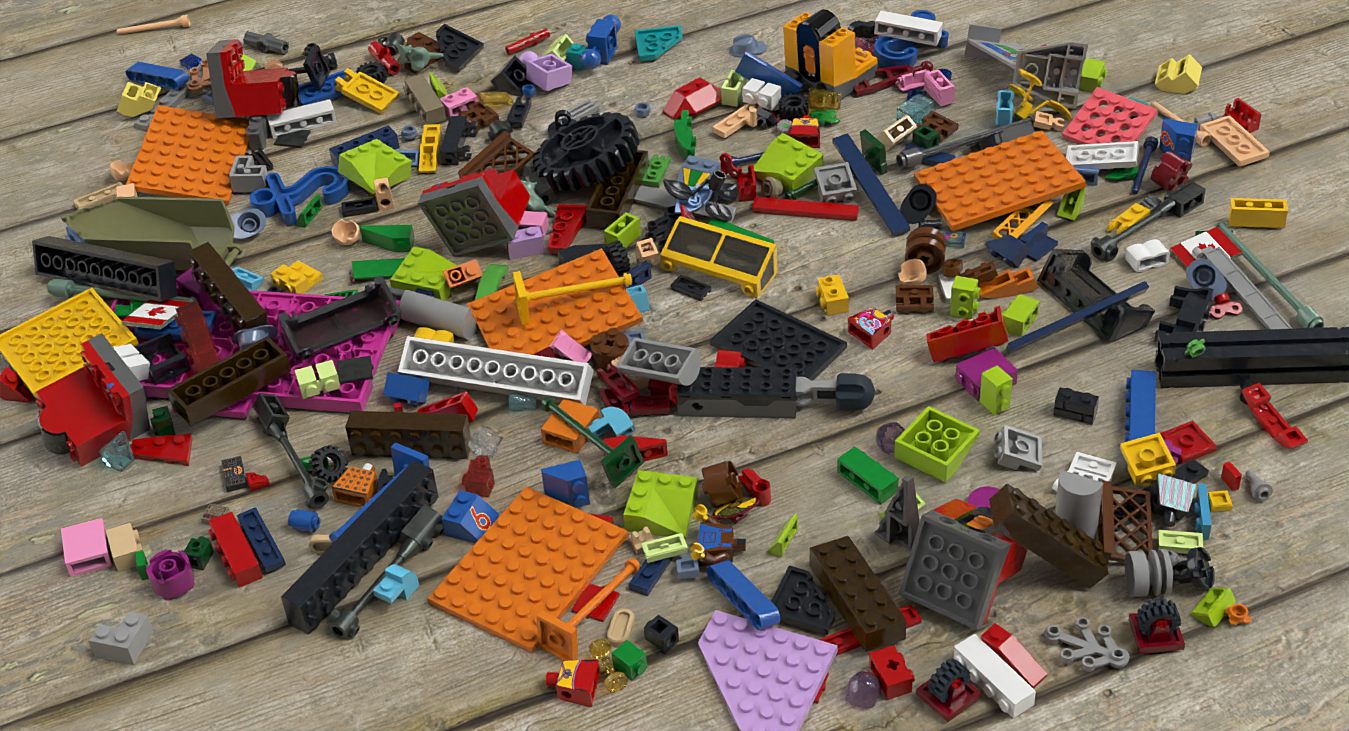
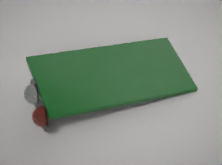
M405 258L352 261L353 269L349 271L351 276L350 282L354 283V279L376 278L379 276L392 277Z

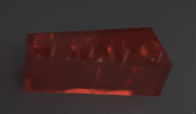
M198 301L175 308L177 316L174 317L178 327L182 326L183 332H180L184 343L187 342L189 348H186L189 358L194 359L195 364L192 367L195 374L219 362L220 358L215 349V343Z

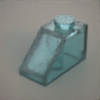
M121 431L99 450L104 465L120 472L124 471L135 460L124 431Z

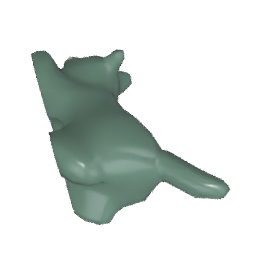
M397 45V49L400 52V57L397 59L398 63H411L412 69L416 71L422 70L430 59L443 57L442 53L428 52L424 47L414 48L412 45Z
M521 180L530 195L525 211L546 212L548 215L555 217V212L544 205L542 199L535 193L534 188L537 182L532 183Z

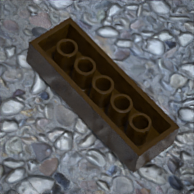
M637 150L632 155L631 161L624 163L625 167L620 171H614L615 174L613 176L603 178L604 181L598 183L586 208L587 226L606 229L625 212H630L634 198L642 185V179L649 167L648 151Z
M209 242L189 251L190 259L188 262L192 268L190 272L192 278L200 283L204 293L207 292L209 294L211 302L214 305H218L220 313L228 318L233 329L236 328L238 331L268 325L266 311Z
M266 336L167 389L171 405L190 426H193L290 373L291 368L288 356Z
M350 411L345 426L351 454L356 456L392 457L391 446L398 443L427 455L428 458L468 459L472 445L467 414Z
M1006 484L989 499L995 529L1091 589L1109 574L1103 545L1099 540L1092 539L1082 529L1075 528L1068 520L1058 517L1051 509L1041 506L1036 499L1024 495L1019 488Z
M849 536L810 547V568L865 652L906 639L907 620Z

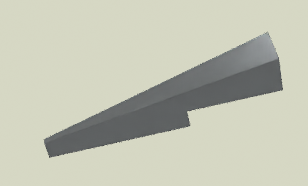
M905 476L902 478L901 485L896 490V495L891 499L884 513L885 516L879 523V528L875 530V535L888 544L896 540L911 551L920 521L914 477Z

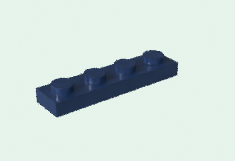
M255 507L238 514V521L265 572L268 573L286 565L257 508Z

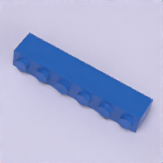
M1131 370V377L1126 379V389H1129V391H1126L1125 403H1129V405L1126 404L1125 416L1129 417V419L1126 418L1125 430L1129 431V433H1125V442L1155 434L1156 372Z

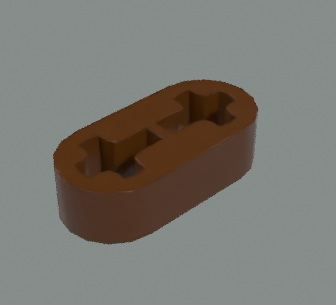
M962 259L947 260L942 266L943 276H959L963 270Z

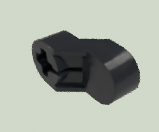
M858 20L848 26V30L855 32V39L861 37L870 39L878 36L875 34V21L863 22Z

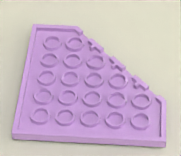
M715 610L698 641L699 650L704 656L710 673L715 679L718 689L729 708V712L740 731H800L838 652V645L772 626L757 630L747 619Z

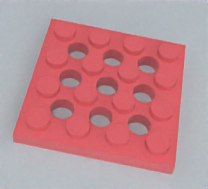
M1097 87L1063 131L1062 138L1080 145L1114 143L1112 141L1115 139L1120 140L1119 142L1138 141L1158 114L1157 109ZM1093 116L1099 117V118H1096V119H1091V117H1093ZM1131 116H1137V118L1130 119ZM1107 122H1113V123H1114V124L1106 125ZM1084 128H1089V129H1090V130L1082 131V129H1084ZM1129 128V130L1122 131L1121 129ZM1105 134V136L1098 137L1097 135Z

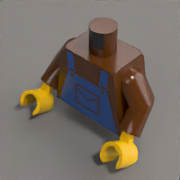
M702 504L697 505L693 518L696 521L701 519L703 521L700 522L699 543H694L690 548L692 552L691 558L698 560L699 566H710L726 560L732 563L734 551H746V539L734 538V528L732 526H726L709 514L706 515L707 508Z

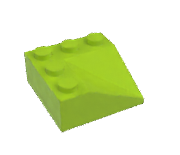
M782 133L770 143L755 164V177L763 181L766 177L780 180L783 184V192L786 193L789 189L795 190L805 185L815 177L814 168L823 166L824 154Z
M375 139L339 154L338 172L372 194H375L374 180L388 178L390 187L411 177L412 160L380 140Z
M414 246L391 277V287L434 296L437 299L446 301L454 288H449L443 271L457 265L430 249Z
M928 406L895 440L894 458L947 483L958 471L980 434V430Z
M638 470L623 514L625 530L628 532H639L647 526L652 535L668 537L682 533L684 539H686L699 496L698 477Z

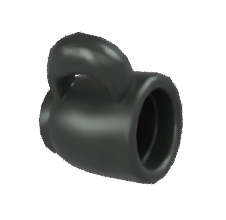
M391 33L388 37L379 38L377 43H380L384 48L390 49L391 55L394 56L399 53L397 45H404L405 39L399 33Z

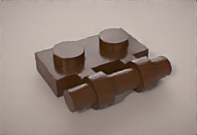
M481 100L467 106L468 111H459L458 113L459 116L467 117L468 124L470 122H477V127L472 129H478V131L481 129L479 124L482 123L487 126L499 120V115Z
M934 111L922 118V124L916 123L917 128L925 124L939 132V142L944 140L942 134L948 137L957 131L959 127L958 123Z
M991 261L989 263H981V266L973 269L968 268L959 276L978 279V283H981L983 281H992L998 276L994 262Z
M896 285V303H904L896 304V312L904 311V313H910V311H921V313H926L927 311H934V304H927L934 303L933 285Z

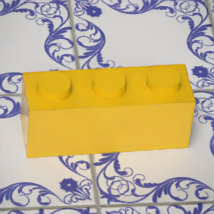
M1230 198L1228 209L1229 226L1285 228L1288 214L1287 201L1281 199Z

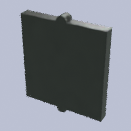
M299 130L278 135L274 145L301 148L304 142L307 141L311 131Z
M371 355L337 361L338 370L336 372L339 375L340 384L373 379L372 370L374 365L371 362Z

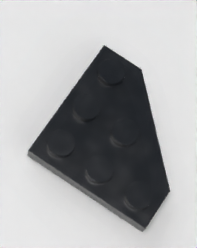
M443 24L436 31V39L440 52L443 54L444 64L456 72L461 71L484 48L483 42L446 24Z
M789 566L771 600L779 611L780 622L828 635L835 621L833 609L828 606L825 596L819 586H816L809 571Z

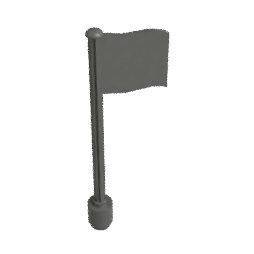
M1028 116L1027 119L922 151L918 148L902 151L896 156V162L900 168L906 169L921 164L922 159L980 141L1003 130V133H1001L1002 141L1008 142L1034 133V119Z

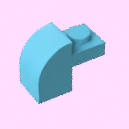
M616 407L602 409L601 412L604 417L595 419L588 426L590 432L597 437L611 429L616 436H629L636 431L628 415Z
M393 564L385 569L386 576L375 587L373 592L374 596L391 604L397 597L408 600L419 587L418 577L416 573Z

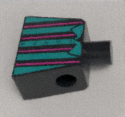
M1159 473L1150 482L1152 512L1163 516L1162 524L1164 526H1175L1176 520H1181L1188 513L1197 484Z

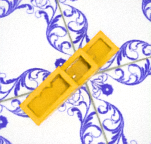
M440 124L424 125L422 144H420L419 173H434L437 170L441 141Z

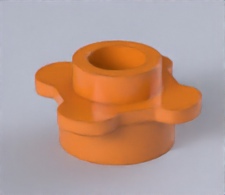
M1233 604L1231 607L1226 608L1225 613L1229 616V623L1231 625L1249 624L1251 622L1246 606Z

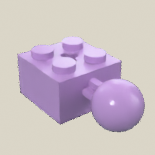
M526 51L521 54L519 60L527 67L526 79L543 90L550 91L553 88L563 87L571 83L572 65L554 54L538 57L532 51Z

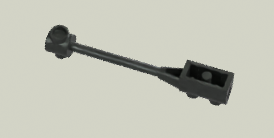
M496 120L490 124V131L487 133L491 141H493L504 131L512 133L513 130L507 120L504 122ZM512 145L508 150H516V149H515L514 146ZM526 165L520 169L524 181L537 182L534 191L542 199L544 205L547 206L557 201L549 183H546L544 177L539 178L537 171L533 173Z
M1191 182L1186 186L1184 184L1178 185L1175 193L1168 191L1165 194L1164 202L1156 211L1113 238L1109 235L1101 239L1094 237L1090 243L1093 256L1099 260L1105 257L1109 260L1114 259L1119 250L1117 243L1158 217L1172 213L1181 218L1204 203L1206 189L1195 182Z
M259 393L254 403V410L258 415L256 421L264 425L263 433L265 435L273 436L284 447L305 483L302 489L306 497L305 505L310 509L323 507L329 500L326 492L328 483L321 478H314L312 480L293 449L286 432V425L290 417L277 395Z
M424 504L401 531L399 543L402 546L389 566L393 564L400 566L402 562H405L415 553L420 552L422 548L428 550L432 546L434 540L431 538L434 534L439 537L444 531L442 515ZM385 570L351 610L342 609L340 611L334 609L331 612L326 623L329 624L330 631L336 637L346 639L348 635L351 637L356 636L360 630L357 615L374 596L373 590L386 576Z

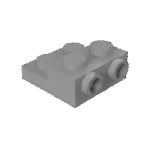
M848 162L814 168L821 202L836 203L840 200L850 202L856 198L857 188Z
M1004 425L1000 432L998 431L995 434L994 443L998 444L995 449L994 457L998 458L999 465L1015 470L1020 465L1037 471L1041 469V436Z

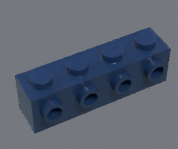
M388 125L329 148L331 162L335 167H338L339 154L375 139L380 140L394 150L399 149L398 135Z

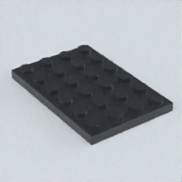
M757 299L710 339V345L719 350L742 352V358H745V363L753 367L797 368V377H806L811 381L847 348L846 341Z

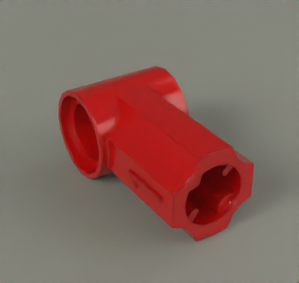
M746 468L742 470L738 476V482H741V485L751 496L759 498L760 501L757 506L764 507L769 505L771 502L770 482L761 479L753 469Z

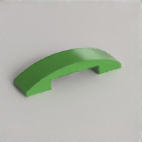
M490 264L486 268L480 280L475 300L498 291L501 280L506 277L509 265Z

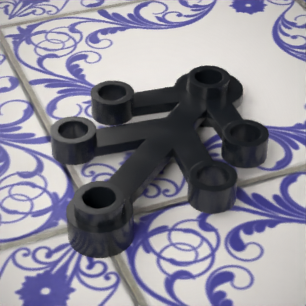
M675 206L667 207L664 216L648 222V230L650 232L645 234V240L652 238L655 242L656 237L665 232L664 239L658 242V251L660 253L673 229L675 221L681 216V214H675ZM667 222V224H665V225H663V226H661V227L658 226V225H660V224H662V223ZM671 240L667 247L668 250H672Z

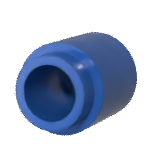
M301 509L292 510L288 517V525L293 529L311 533L319 528L321 522L317 512Z

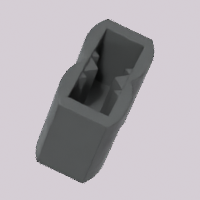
M265 115L251 116L249 119L246 134L251 150H257L258 148L263 150L266 147L269 130Z

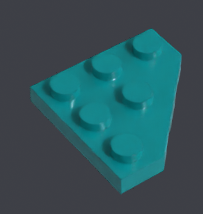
M681 25L634 30L639 61L656 60L683 39Z

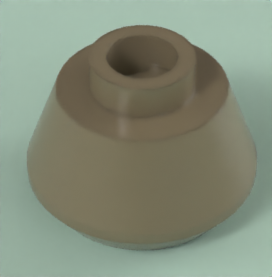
M766 177L761 184L762 195L765 198L779 197L783 192V184L778 179Z

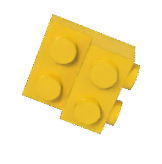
M299 260L289 267L283 264L270 273L271 282L274 286L281 288L287 293L295 294L305 293L324 279L321 272Z
M1160 432L1120 444V449L1128 464V471L1135 485H1150V482L1158 473L1169 477L1175 474L1176 464Z

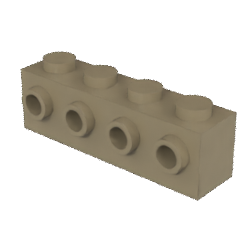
M423 74L404 79V93L409 96L411 104L414 103L416 112L419 111L421 119L425 120L427 125L446 120L444 105Z

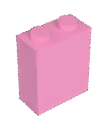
M102 518L61 528L65 564L70 577L112 566L110 546L106 533L107 529Z

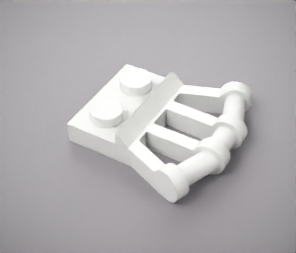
M1076 452L1067 472L1102 482V480L1111 481L1117 463ZM1058 479L1054 482L1052 489L1055 491H1057L1058 489Z

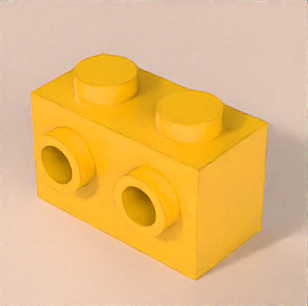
M833 275L818 278V286H815V293L817 297H820L821 309H825L827 316L849 312V297L840 276Z

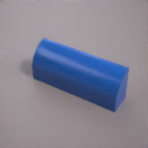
M749 51L744 53L735 70L736 73L748 80L754 78L764 81L765 85L771 83L781 86V97H784L785 94L789 96V93H792V95L797 93L798 95L803 86L799 81Z

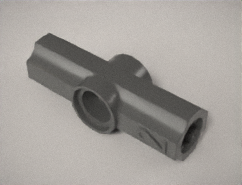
M247 31L244 34V44L257 47L263 53L269 50L285 55L288 52L289 42L276 39L271 33L261 35Z

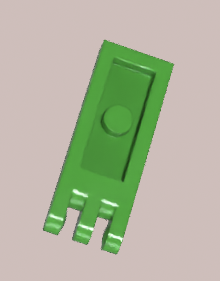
M654 154L642 179L643 186L660 187L671 163V156H667L665 160L664 155H661L658 159V155Z

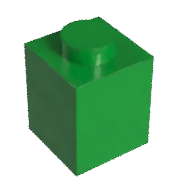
M628 640L612 652L613 667L631 681L638 675H642L648 668L646 653Z

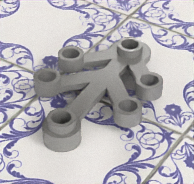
M1079 617L1076 620V629L1082 633L1085 640L1063 633L1057 625H1050L1045 629L1044 640L1047 644L1058 645L1064 642L1081 648L1074 651L1069 648L1062 649L1060 660L1065 664H1070L1073 660L1083 658L1082 669L1091 672L1095 668L1105 665L1121 669L1129 662V653L1125 649L1117 647L1111 637V628L1108 625L1102 624L1097 630V636L1103 639L1107 648L1098 644L1089 628L1090 621L1086 617ZM1097 654L1103 657L1094 659L1091 655Z

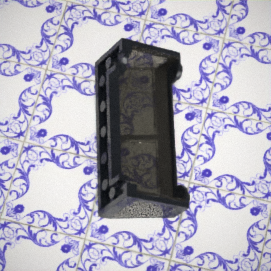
M1052 249L1037 279L1038 282L1074 313L1117 294L1090 271L1092 260L1083 250ZM1125 301L1083 321L1107 342H1115L1147 327L1155 310L1148 304L1133 307Z
M383 276L374 278L375 284L371 287L366 285L365 290L304 314L297 316L296 313H293L292 317H289L287 312L278 315V332L296 361L307 360L316 353L387 325L393 326L401 320V311Z

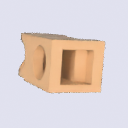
M388 178L374 180L379 211L393 209L394 202ZM390 201L387 205H382L380 202Z
M650 238L636 243L637 264L640 265L647 261L654 265V258L658 256V251L653 239Z

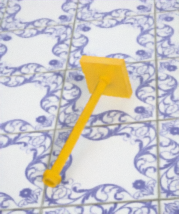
M513 272L515 300L522 325L529 324L528 302L530 300L624 284L625 287L632 285L631 274L623 273V277L529 293L525 290L521 272Z

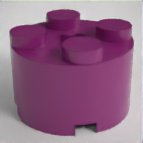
M164 550L150 559V565L146 571L152 588L157 595L165 600H172L194 587V573L188 556L183 551L172 552L171 550Z

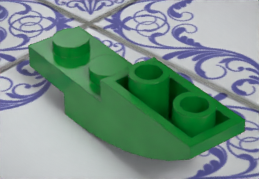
M682 110L681 120H674L675 144L684 160L689 155L695 156L696 136H693V130H691L692 117H689V110Z

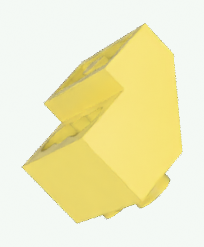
M1190 54L1177 62L1171 58L1159 66L1155 85L1165 92L1186 94L1189 91H1194L1199 86L1202 67Z
M128 82L121 96L117 112L124 116L134 117L152 110L161 87L147 82L141 87Z

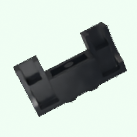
M1175 286L1174 293L1170 297L1169 306L1180 309L1176 324L1160 321L1159 329L1155 332L1154 341L1157 342L1158 333L1203 332L1206 326L1205 320H1208L1211 309H1208L1212 300L1214 289L1207 287L1189 289Z

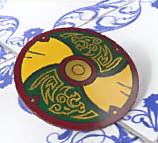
M757 496L742 497L737 501L721 505L713 512L712 516L718 520L730 518L736 524L747 517V512L753 509L760 500Z

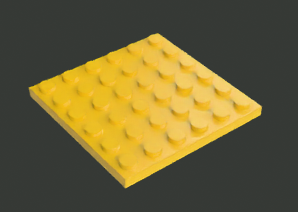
M91 287L0 334V353L33 396L37 398L36 391L83 367L84 362L80 354L83 342L102 333L112 347L131 344L134 347L139 343L132 332L125 325H122V321Z

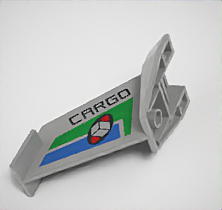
M969 24L964 56L992 60L998 59L1014 69L1012 84L1028 91L1031 84L1030 81L1020 75L1018 69L1021 68L1033 74L1042 82V86L1034 84L1031 90L1032 94L1044 100L1050 101L1051 99L1066 108L1076 109L1088 43L1070 41L1027 48L1018 43L1000 41L1002 28Z

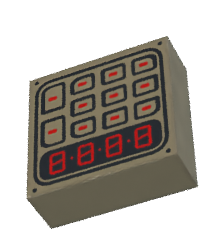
M210 504L201 517L202 523L209 524L208 520L229 513V508Z

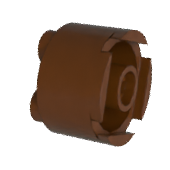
M609 328L607 331L593 335L591 337V352L593 353L592 361L594 367L607 370L606 366L612 360L621 357L629 347L627 336L619 332L617 328Z
M724 461L702 468V475L705 481L702 483V490L705 495H709L712 507L728 504L742 498L741 482H737L736 476L739 474L732 461Z

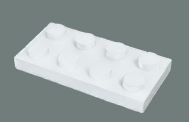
M1138 141L1068 145L1066 159L1074 168L1096 170L1136 167L1139 144Z

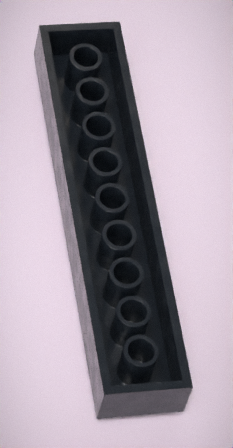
M52 236L32 240L35 275L53 279L72 280L76 284L160 302L177 297L175 262L173 260Z
M413 461L281 596L290 626L309 635L333 611L334 607L347 596L350 590L359 584L368 571L373 569L374 565L386 555L387 551L399 541L401 531L424 504L430 507L437 501L439 496L432 468Z

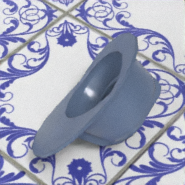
M741 34L733 39V45L730 47L729 52L735 57H742L746 51L752 54L763 53L766 51L767 46L765 43L757 41L750 34Z
M250 208L230 216L235 226L233 238L243 239L255 236L266 226V217L258 209Z
M1197 259L1188 266L1186 271L1187 279L1194 289L1202 287L1214 289L1212 300L1215 296L1225 293L1227 288L1226 280L1211 261Z
M264 325L241 330L233 335V341L242 350L266 336L273 340L278 335V329L272 325Z

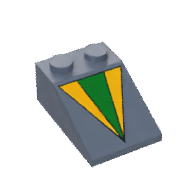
M689 155L682 164L676 181L696 187V184L701 185L707 177L711 178L714 170L721 171V163Z

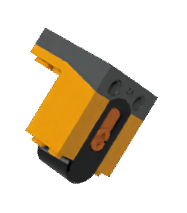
M822 9L812 15L804 12L783 26L785 70L799 75L800 83L803 84L801 89L836 103L853 92V87L855 85L858 87L859 82L862 81L863 83L865 78L869 81L875 77L877 58L872 56L869 51L859 47L856 49L855 32L841 27L838 18L829 10Z

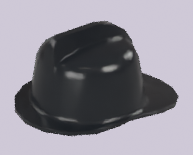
M1003 130L966 146L976 144L981 151L985 148L1003 143L1001 137Z
M918 184L910 190L900 206V212L907 222L917 224L920 220L927 217L936 203L937 195L935 190L927 184Z

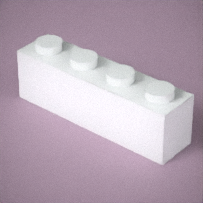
M880 11L875 20V34L937 46L942 35L943 22Z
M330 99L284 110L282 114L266 115L273 139L278 138V135L337 123Z
M976 634L954 646L953 658L970 671L971 681L977 683L988 697H992L999 704L1002 711L1007 712L1014 719L1034 706L1036 691Z

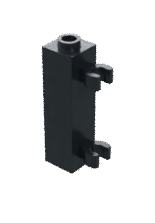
M450 116L440 149L442 165H459L461 157L467 160L471 159L472 153H466L470 152L471 146H464L467 133L472 136L478 134V129H472L477 127V122H470L468 124L466 116Z

